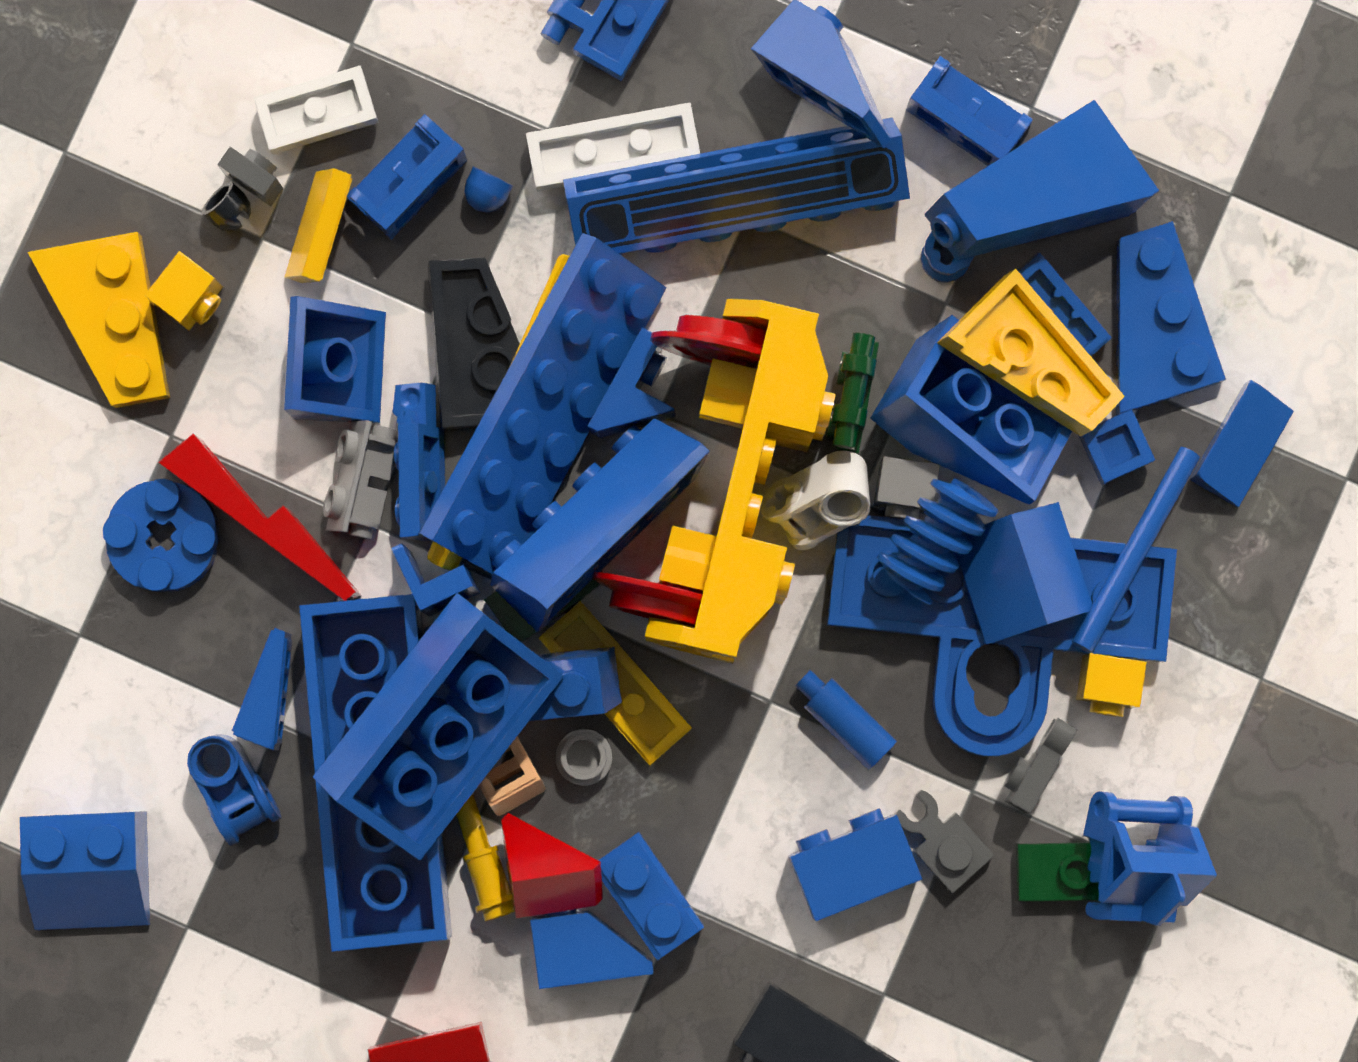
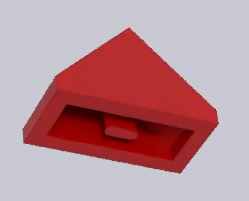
M507 813L502 818L504 853L516 918L593 907L599 904L603 899L600 861L510 813Z

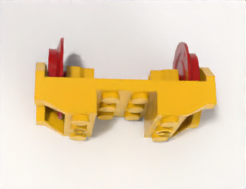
M727 299L722 319L699 315H683L679 317L675 331H656L651 334L650 341L659 348L689 360L711 366L699 418L743 430L717 536L672 526L659 583L602 572H593L592 574L594 581L612 591L609 607L649 619L645 641L733 664L734 659L737 657L739 645L769 614L774 603L783 605V601L787 598L795 564L784 561L787 547L752 539L763 498L761 495L753 494L752 489L754 483L765 485L775 445L807 452L812 439L822 441L826 428H828L836 394L825 391L828 373L815 332L819 317L818 313L764 300Z

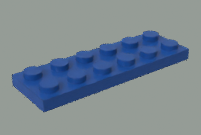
M582 233L419 534L493 575V572L497 569L492 564L495 557L514 539L523 545L535 533L536 528L532 523L552 502L590 431L588 428L589 422L641 328L647 326L667 287L598 238Z

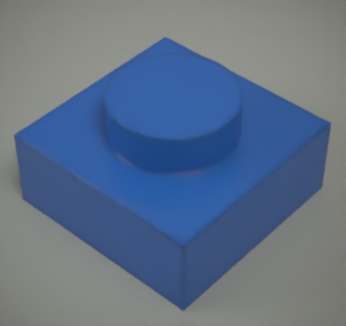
M1132 409L1098 424L1093 431L1081 437L1079 436L1101 485L1155 461L1154 455Z

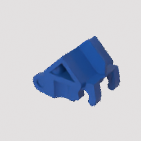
M1102 791L1096 792L1092 796L1083 836L1087 837L1091 844L1088 870L1091 871L1090 881L1099 883L1098 901L1100 902L1087 903L1085 910L1090 918L1096 920L1144 921L1155 926H1161L1164 922L1175 923L1177 909L1180 906H1187L1217 876L1198 827L1192 826L1193 808L1188 798L1184 796H1171L1166 801L1117 798L1112 792ZM1118 821L1158 823L1160 826L1157 838L1146 840V845H1132L1125 824Z

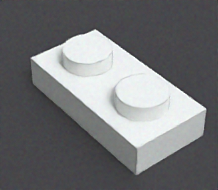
M361 65L254 97L267 145L272 155L379 123Z

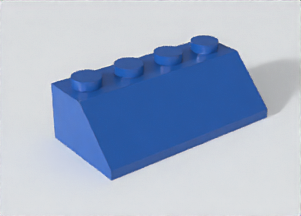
M655 418L642 430L636 425L630 427L612 446L611 449L616 455L603 468L595 462L577 478L572 485L577 491L573 497L563 506L557 501L552 502L534 520L532 525L537 531L523 545L514 539L495 557L492 564L497 569L493 572L490 586L539 632L593 580V572H601L696 480L710 452L701 442Z
M456 593L317 770L313 778L336 802L415 858L421 860L564 676L460 594Z

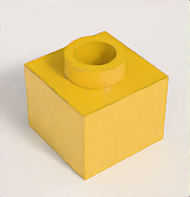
M179 251L144 296L190 331L196 322L203 325L215 313L221 303L218 293L222 290L223 286L212 275Z
M1093 653L1082 655L1076 700L1090 702V713L1123 717L1124 707L1131 709L1140 707L1147 662Z

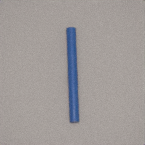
M1181 446L1072 641V644L1081 650L1092 653L1199 461L1200 456L1194 451Z

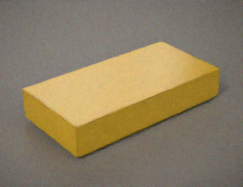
M335 168L315 172L284 276L285 278L299 283L320 282L323 279L352 182L351 174Z

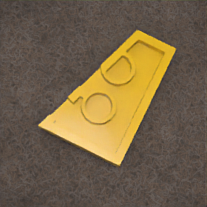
M138 232L28 252L111 406L119 408L170 398L154 304L144 296L151 286L142 236Z

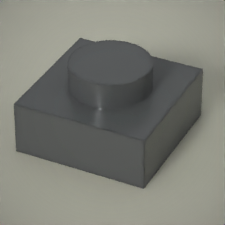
M229 147L217 164L226 177L269 206H272L283 190L278 179L273 176L277 167L252 149H249L244 156L232 147Z

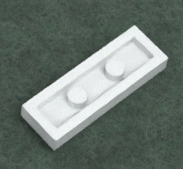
M691 103L526 133L537 192L564 187L563 179L700 154Z

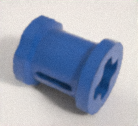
M931 231L921 252L920 260L923 270L930 278L937 282L948 283L958 280L965 274L974 256L957 261L954 258L950 265H944L939 262L941 253L935 250L942 249L943 246L935 239Z

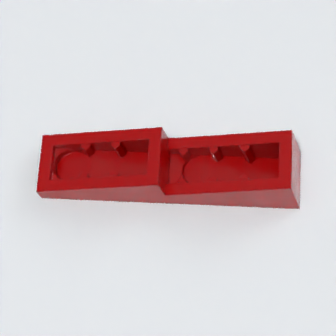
M194 433L158 462L344 601L357 600L362 596L290 509L283 505L267 518L205 442Z

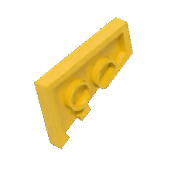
M1017 269L1004 275L937 342L1080 437L1093 431L1125 397Z

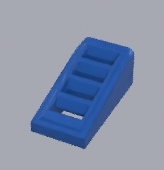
M277 628L271 630L232 728L233 735L271 750H279L282 744L292 649V634Z

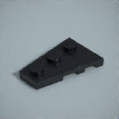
M485 257L430 260L428 262V277L441 430L477 428L505 377L520 342Z

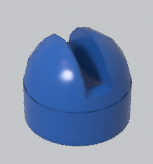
M473 166L466 180L464 193L468 204L475 210L492 212L499 209L505 203L513 185Z

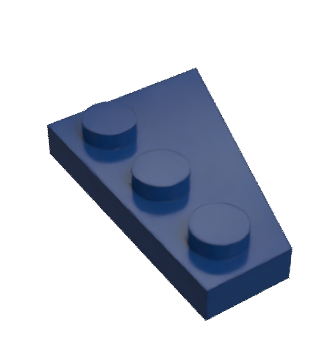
M1173 221L1119 238L1117 241L1118 344L1116 345V366H1118V389L1125 397L1116 405V416L1131 409L1134 411L1222 383L1226 380Z

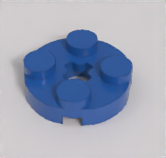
M164 478L140 483L126 491L112 507L109 518L104 523L102 530L103 538L106 542L107 555L115 570L134 586L155 592L180 591L194 585L210 570L217 554L219 526L218 519L211 505L201 494L189 486ZM170 522L174 524L176 530L171 535V539L175 543L174 546L169 550L160 545L152 549L148 543L153 536L150 528L155 523L166 526Z

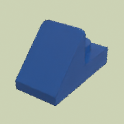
M643 327L641 328L588 424L591 434L603 438L625 432L633 425H636L638 428L646 426L654 418L664 421L676 416L674 408L640 390L643 383L651 387L654 385L667 361V357L660 353L662 349L650 341L651 331Z

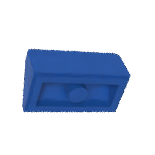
M1249 380L1241 388L1189 480L1238 508L1294 411L1260 384Z

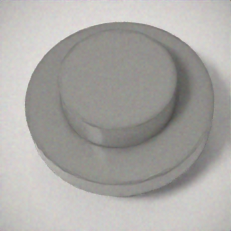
M579 729L567 734L559 743L556 750V764L561 775L569 782L581 786L592 785L602 780L609 772L612 764V750L608 741L598 732L589 729Z

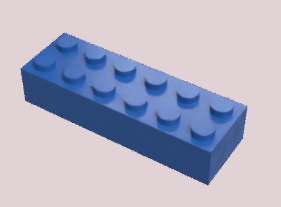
M413 594L299 606L315 773L423 637L421 611ZM316 781L331 952L439 941L452 937L442 833L423 858L418 860L336 802Z

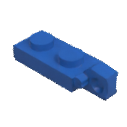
M428 383L395 385L392 413L397 417L398 441L394 447V461L399 470V497L395 503V517L400 527V537L431 541L419 533L445 487L444 430L436 427V385Z

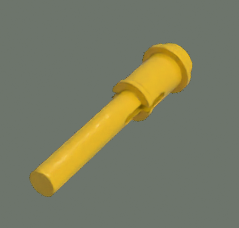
M472 793L456 816L469 852L468 855L463 856V860L466 862L479 905L474 908L476 913L482 911L486 922L514 913L515 910L511 889L498 853V845L490 847L475 797Z

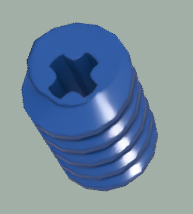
M956 478L951 483L933 479L930 484L940 497L938 501L922 497L917 501L926 514L925 519L921 520L906 516L903 520L913 533L912 537L909 539L893 534L890 538L900 552L899 555L895 557L880 552L877 556L878 560L887 570V575L908 593L929 605L933 601L926 589L941 591L946 585L945 579L939 570L954 573L960 566L952 551L959 554H968L973 548L971 541L965 533L981 536L986 530L985 524L978 514L995 517L999 512L982 494Z

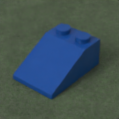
M950 315L916 339L870 419L911 453L1029 505L1037 499L1072 431L939 345L937 342L959 321L956 317Z

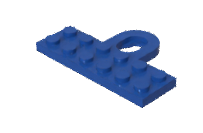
M868 515L859 524L849 526L836 533L827 626L939 638L933 687V710L937 723L945 736L962 750L979 756L1009 754L1029 743L1040 730L1047 713L1053 650L1089 654L1072 644L1088 612L991 643L1003 646L1014 654L1019 664L1020 677L1018 686L1008 695L1007 705L1003 712L997 716L989 717L977 710L974 702L975 691L971 688L966 675L969 657L977 648L985 645L960 567L954 573L939 570L945 579L946 585L941 591L926 589L933 601L929 605L908 593L887 575V570L877 558L880 552L895 557L899 555L900 552L890 540L893 534L909 539L912 537L913 533L903 521L904 519ZM1071 538L1093 604L1126 544ZM1150 547L1093 650V654L1166 662L1177 549Z

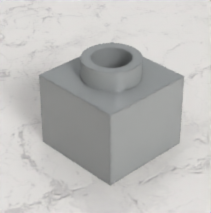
M883 456L879 464L873 506L886 508L885 517L905 519L906 516H911L919 519V513H925L917 501L920 497L935 501L936 491L930 483L933 479L938 480L940 465Z

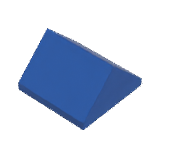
M302 296L290 297L284 410L294 420L337 422L367 420L372 423H380L386 312Z
M1059 502L1010 514L986 523V530L981 536L965 533L971 541L973 548L968 554L955 552V555L960 565L959 567L985 645L1090 611L1093 604Z

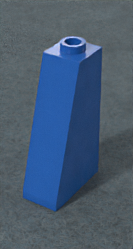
M1094 99L944 193L924 215L930 222L931 231L935 239L942 246L948 248L957 261L1128 217L1158 193L1159 189Z

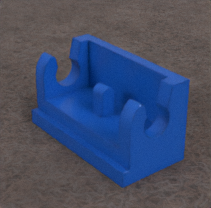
M941 56L914 91L906 108V111L987 166L1010 153L1033 121L1025 113L1020 114L950 66V62Z
M424 114L379 164L356 187L349 191L347 199L392 240L466 163L465 151L434 121Z

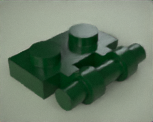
M853 333L850 352L842 351L836 381L837 385L843 386L840 404H834L826 435V439L833 440L834 452L849 451L859 454L879 342H875L876 337L870 334Z

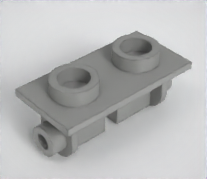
M367 420L350 422L349 430H343L336 448V461L341 463L337 483L329 487L324 500L323 514L324 517L328 518L326 531L347 532L348 526L351 524L349 535L371 540L373 529L379 530L387 491L368 487L370 477L386 481L390 480L394 464V447L397 442L394 440L396 430L374 425L372 434H369L372 422Z

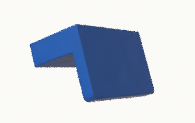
M402 543L391 548L420 611L430 617L443 611L456 593L466 600L480 593L471 572L464 565L425 582L412 552Z

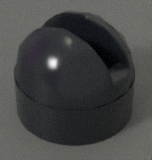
M230 181L213 193L202 208L201 214L222 231L231 232L242 227V224L237 219L239 215L249 219L251 203L245 193Z

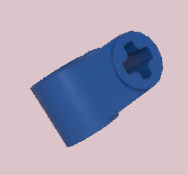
M216 734L202 738L192 746L187 759L190 775L203 795L215 825L230 846L239 842V835L268 819L276 822L282 818L268 787L256 773L242 746L236 739L228 735ZM212 744L224 747L229 753L231 759L230 767L223 776H214L204 768L202 762L203 754ZM250 803H254V808L238 817L234 816L236 811Z

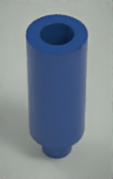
M809 670L795 685L810 700L804 708L868 770L897 742L833 678L825 684L814 672Z

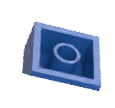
M147 811L20 817L21 877L35 930L150 925Z

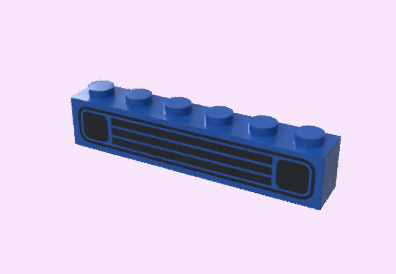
M893 117L882 119L891 138V141L885 148L877 145L852 128L843 126L563 179L575 246L582 233L598 238L620 255L642 249L650 253H659L673 249L679 242L699 239L703 242H718L729 238L732 232L754 228L759 232H771L783 228L787 222L805 218L821 222L839 217L842 211L864 208L868 211L889 209L896 204V201L910 199L902 135Z

